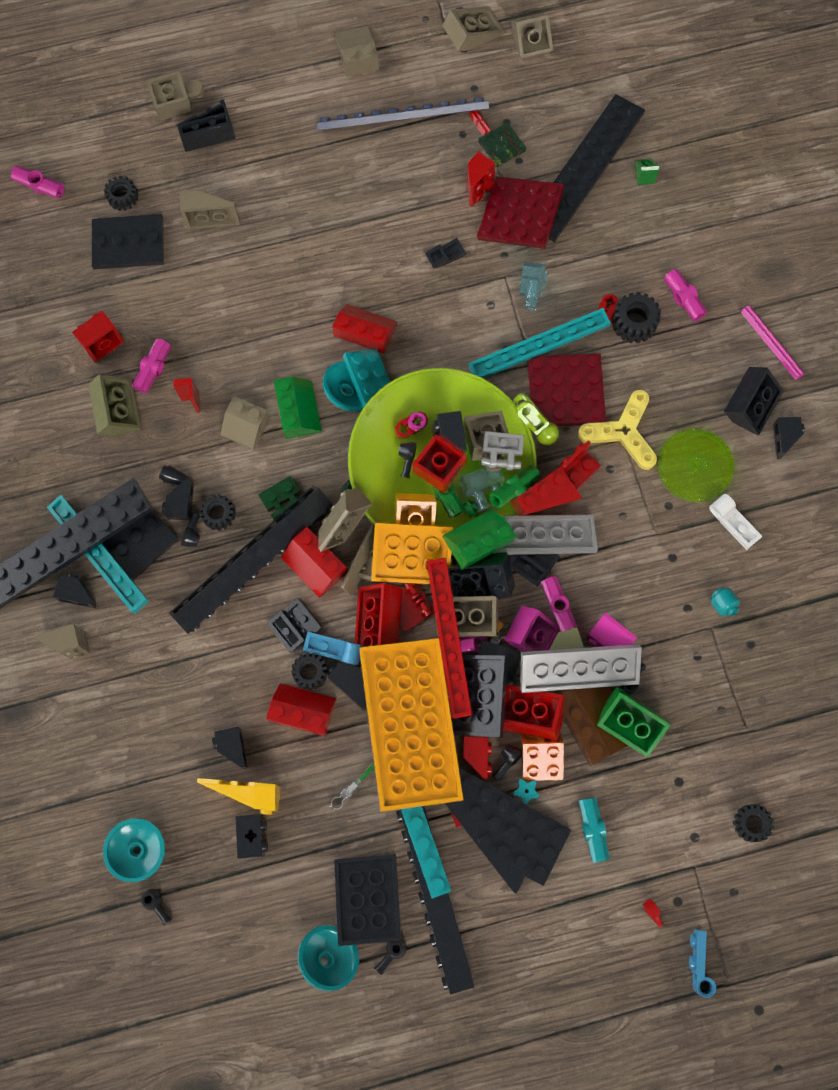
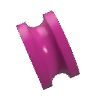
M414 412L408 419V426L414 431L421 430L426 423L425 416L420 412ZM414 417L421 419L419 426H416V423L415 425L412 423Z

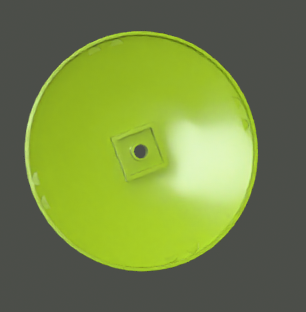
M423 369L403 375L385 385L368 401L361 411L352 430L348 448V472L352 489L358 487L372 503L365 513L367 518L374 526L375 522L395 523L396 493L434 494L432 485L413 473L412 467L410 479L401 477L405 459L398 455L401 443H417L415 461L433 438L432 427L437 414L461 411L463 426L465 416L502 411L509 434L524 435L522 455H514V461H521L520 469L506 470V468L502 467L496 472L488 471L485 465H481V460L472 461L467 445L465 453L467 455V463L452 482L454 491L462 505L468 499L476 503L479 511H477L478 516L490 510H493L500 516H519L510 501L500 508L493 506L490 502V494L501 487L507 479L515 474H519L530 465L537 468L533 437L529 427L519 417L516 411L517 406L503 391L492 383L471 373L455 369ZM414 412H423L428 416V424L420 432L406 439H399L395 435L394 428L396 424ZM421 419L416 420L413 424L420 423ZM401 425L399 432L406 434L407 429L410 427L403 428ZM507 455L503 456L504 460H507ZM435 496V525L452 526L454 530L476 518L475 515L470 518L466 511L450 519L442 503Z

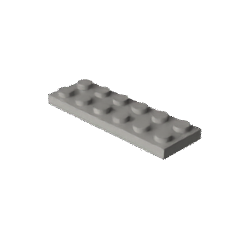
M593 515L502 516L508 521L517 537L511 544L494 553L508 552V555L596 553L598 547Z
M639 644L521 652L520 690L522 693L639 684L642 647Z

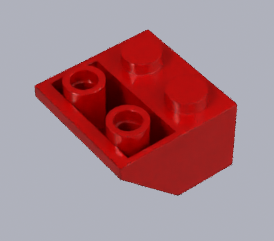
M479 151L467 163V191L471 207L476 202L479 203L487 190L490 191L495 184V162Z

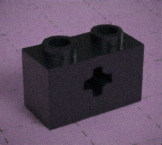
M262 814L235 816L237 859L264 857L265 852H268V840L264 839V831H267L266 818H263ZM252 830L253 833L257 834V837L253 838V842L252 839H248V835L252 833Z

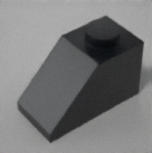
M778 417L774 422L773 429L777 459H781L804 434L805 426L801 422V417Z
M191 479L184 480L166 495V500L162 504V513H164L168 520H190L194 493V483Z
M69 573L66 576L59 575L53 594L56 600L96 609L95 601L77 575Z
M234 727L215 731V737L212 738L214 749H217V752L239 767L247 769L241 729Z

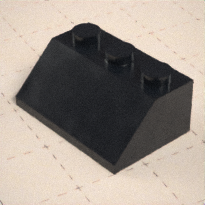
M748 367L724 412L734 424L755 435H759L784 390L767 367Z
M461 411L437 414L432 427L433 437L435 434L465 454L467 445Z

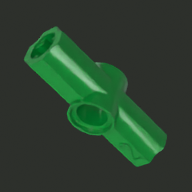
M528 466L519 474H515L507 479L501 487L490 494V502L498 508L504 506L510 500L523 494L529 486L540 479V472L536 467Z
M453 483L448 487V493H442L432 486L436 498L440 500L450 519L465 511L454 491Z

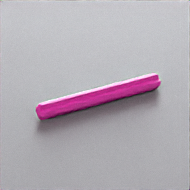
M748 305L741 311L743 316L795 380L801 378L804 375L803 370L752 307Z

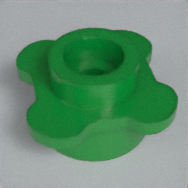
M469 499L466 500L467 502L463 504V507L470 518L474 515L475 517L478 516L477 511H479L476 503L474 501L471 502Z

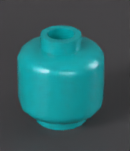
M722 587L712 594L711 605L720 616L729 615V617H732L739 612L738 607L741 601L732 589Z

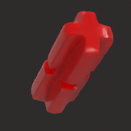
M471 111L470 118L478 126L477 128L482 136L490 135L491 129L486 121L483 120L479 111Z

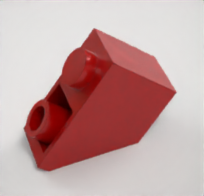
M464 736L463 759L483 780H487L488 775H491L492 763H488V755H492V742H488V737Z

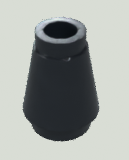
M164 465L159 479L163 480V483L180 485L184 480L189 479V476L171 465Z

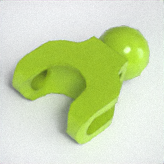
M518 394L513 399V403L517 406L516 411L519 417L536 434L538 442L543 445L554 444L559 437L558 427L554 423L548 422L547 418L526 394ZM519 400H526L518 405Z

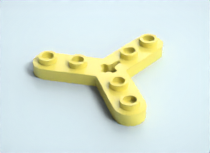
M643 390L634 391L619 421L583 424L578 431L579 439L584 443L588 440L591 443L620 441L641 469H652L657 462V456L636 429L649 402V395ZM623 427H625L626 430H629L627 432V435H624L623 432H620Z

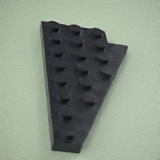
M459 768L463 801L444 804L512 892L517 894L525 876L544 886L571 830Z

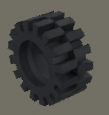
M115 176L113 177L114 181L108 180L109 184H105L104 195L113 209L117 208L118 211H121V208L126 211V207L131 209V204L134 206L137 204L136 201L139 199V194L131 179H128L126 176L124 179L122 176H119V179H117ZM120 190L128 191L123 197L115 196Z
M213 494L210 499L206 497V502L202 501V507L199 508L201 512L199 513L205 525L212 530L217 529L218 531H221V528L227 529L226 526L228 524L231 526V521L235 520L234 515H236V511L230 499L226 496L222 497L221 494H217V496ZM216 506H221L225 509L224 515L219 519L211 517V510Z
M315 653L299 655L300 657L294 660L295 663L292 664L291 674L294 681L301 688L307 690H315L318 686L321 687L322 683L327 680L326 676H328V668L325 661ZM308 664H313L317 667V674L311 679L305 678L302 674L303 668Z
M758 804L743 806V808L737 811L738 813L734 815L735 821H733V825H736L734 829L735 832L739 833L738 836L750 842H762L768 839V836H771V830L774 829V825H772L774 818L770 817L772 814L766 811L767 808L761 807ZM750 815L757 816L761 821V827L756 832L749 830L746 825V820Z

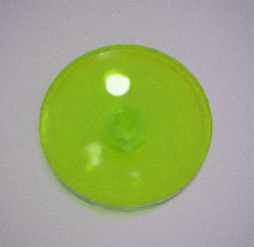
M689 429L678 432L666 441L660 451L657 468L663 485L671 494L688 502H706L718 497L730 484L734 474V459L729 447L718 436L705 430Z

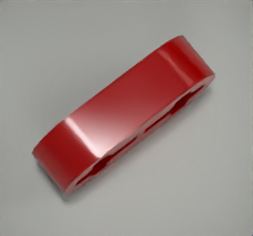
M613 294L605 295L597 309L604 308L610 322L617 306L618 298ZM612 301L609 309L606 308L607 303Z
M420 412V413H422V414L425 416V418H426V423H425L424 427L421 429V430H423L424 428H426L429 419H428V416H427L425 413ZM409 417L399 421L394 428V433L399 439H406L421 431H414L408 428L406 434L399 432L401 425L403 428L408 426Z

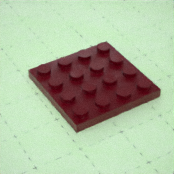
M496 176L495 184L492 187L478 230V240L546 249L564 192V184Z
M601 354L545 355L527 360L529 398L547 418L548 422L554 423L556 426H582L586 423L606 422Z

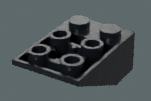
M508 552L492 553L463 570L458 563L448 566L454 597L496 596L498 599L511 598L515 582Z

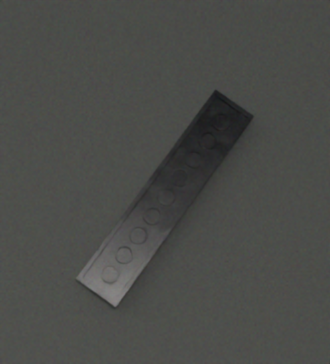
M617 94L614 95L553 182L564 184V192L549 240L554 243L636 127L644 115L645 109Z
M132 478L1 563L0 609L151 512L153 509L138 481Z

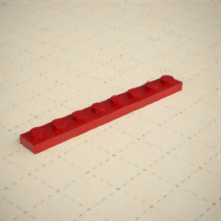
M445 557L429 560L426 562L452 719L473 716L447 559Z

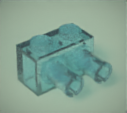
M523 263L519 295L526 296L524 308L526 311L533 312L536 310V302L538 298H541V292L546 289L548 272L545 271L546 264Z
M484 467L462 476L459 482L466 498L473 496L479 509L478 511L481 512L490 508L484 491L487 489L491 490V492L501 487L505 478L501 469L492 472Z

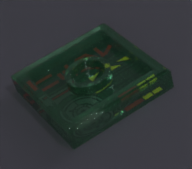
M508 122L478 138L479 144L489 158L495 162L496 167L526 152V147Z

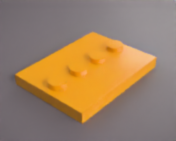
M375 522L371 581L430 584L426 561L446 557L448 566L451 565V550L442 536L452 531L453 527Z

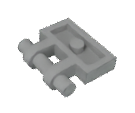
M485 431L482 452L490 453V457H482L481 465H486L489 468L504 467L506 470L520 469L521 461H514V455H522L524 435ZM497 454L507 455V460L497 459Z

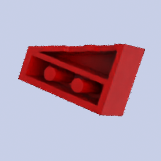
M559 467L527 488V491L510 500V503L519 516H525L582 499L562 467Z

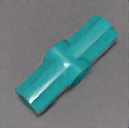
M596 797L579 801L583 819V834L588 842L592 863L610 860L605 838L607 837L606 828L600 816Z

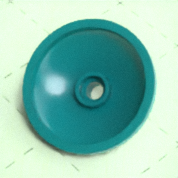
M337 362L329 366L322 379L323 389L328 399L345 411H362V404L345 362Z
M139 818L124 820L112 828L105 839L103 846L104 863L108 871L119 880L125 882L143 881L151 877L160 868L165 856V840L158 827L147 820ZM139 846L141 848V852L139 854H136L135 848Z
M318 926L308 932L300 943L297 956L299 969L305 980L316 989L336 991L348 985L355 977L359 966L357 946L339 947L337 926ZM322 958L326 960V965L321 962Z

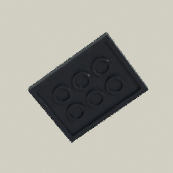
M162 214L92 219L93 270L164 265V224Z
M151 511L104 541L103 545L134 581L179 539Z
M463 655L473 716L452 719L451 716L453 734L455 736L503 738L508 656Z
M396 854L334 859L338 946L402 941Z

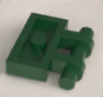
M289 476L261 492L258 496L268 512L274 508L276 509V512L271 514L274 520L297 500L295 496L301 492L292 477ZM288 500L291 501V503H289L288 505L284 506L283 508L280 506L281 504H283L284 502H286V501H288Z

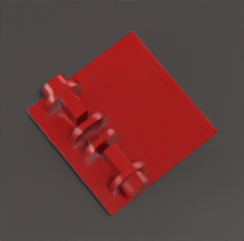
M406 583L404 588L401 589L399 625L404 633L435 613L434 606L417 583Z

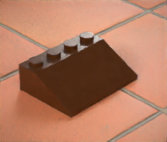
M613 686L567 689L553 692L565 696L563 720L590 767L629 746L597 726L605 702L614 691Z

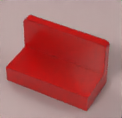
M192 377L173 380V387L180 400H190L196 412H201L199 391Z

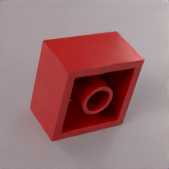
M103 311L94 314L88 321L77 326L72 332L94 363L124 343L115 325Z
M435 434L412 463V472L444 493L466 465L467 455Z

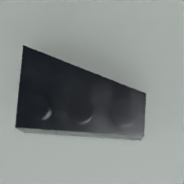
M224 99L220 100V104L212 109L211 107L206 108V112L197 116L195 114L177 124L185 152L236 139Z

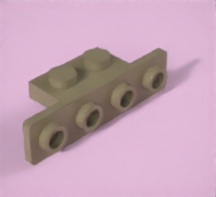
M373 524L369 527L368 533L360 545L359 551L352 561L351 567L341 585V588L350 595L354 594L360 579L375 584L377 582L371 581L375 527Z

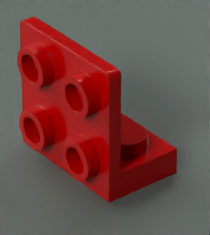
M589 440L585 444L580 443L575 448V453L571 457L568 455L561 462L562 469L577 490L601 467V464L588 454L591 445Z

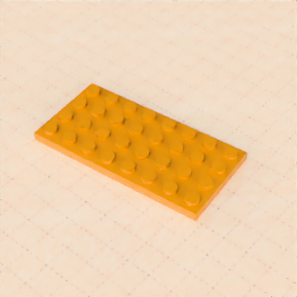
M439 638L360 647L359 653L380 812L463 801Z

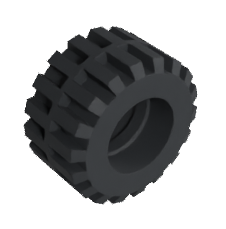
M633 292L629 293L628 297L626 295L623 296L622 300L618 301L612 318L613 330H617L616 335H621V339L624 341L625 339L629 340L628 343L633 341L640 343L641 340L645 342L648 340V337L651 338L656 332L661 319V309H658V302L654 303L655 299L653 297L649 298L646 293L641 295V292H637L636 295ZM638 313L644 317L645 322H633L627 315Z

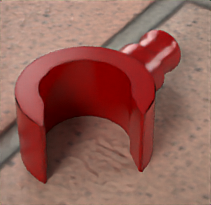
M650 898L642 904L644 911L658 927H662L664 923L661 920V912Z

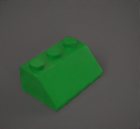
M297 377L273 380L285 438L290 439L322 432L312 380Z
M490 510L444 534L442 537L463 570L511 544L517 536L505 518Z
M618 686L605 702L597 722V726L647 758L671 726L666 717Z

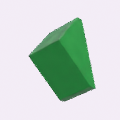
M653 159L635 160L637 185L655 184L659 165Z

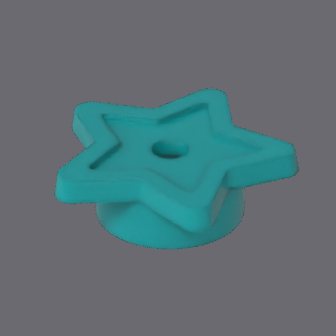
M519 779V788L513 792V795L521 797L525 805L528 804L531 798H539V794L535 791L536 781L527 783Z

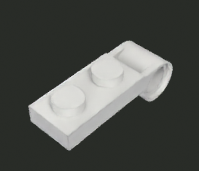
M723 494L709 506L710 511L735 539L748 550L762 535L735 508L734 500L729 495Z

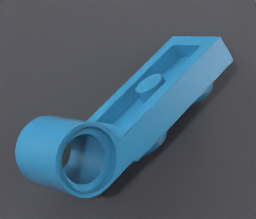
M307 632L303 651L359 665V648L363 646Z
M694 929V934L690 936L693 956L689 957V968L692 969L693 973L692 987L698 995L709 998L715 994L716 984L711 978L705 976L707 931ZM706 980L709 984L708 990L701 992L700 983Z

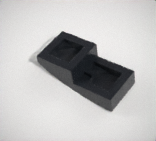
M455 238L444 246H441V244L437 245L425 254L433 269L465 256L466 252L458 238Z

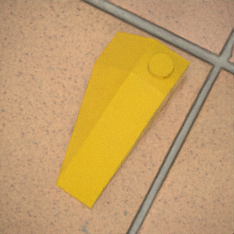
M197 779V783L260 810V814L272 815L273 811L278 812L281 787L276 784L255 782L246 784L239 781L226 782L215 779Z

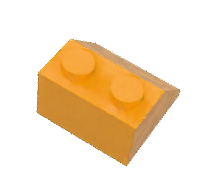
M396 493L395 523L435 525L436 499L434 494Z

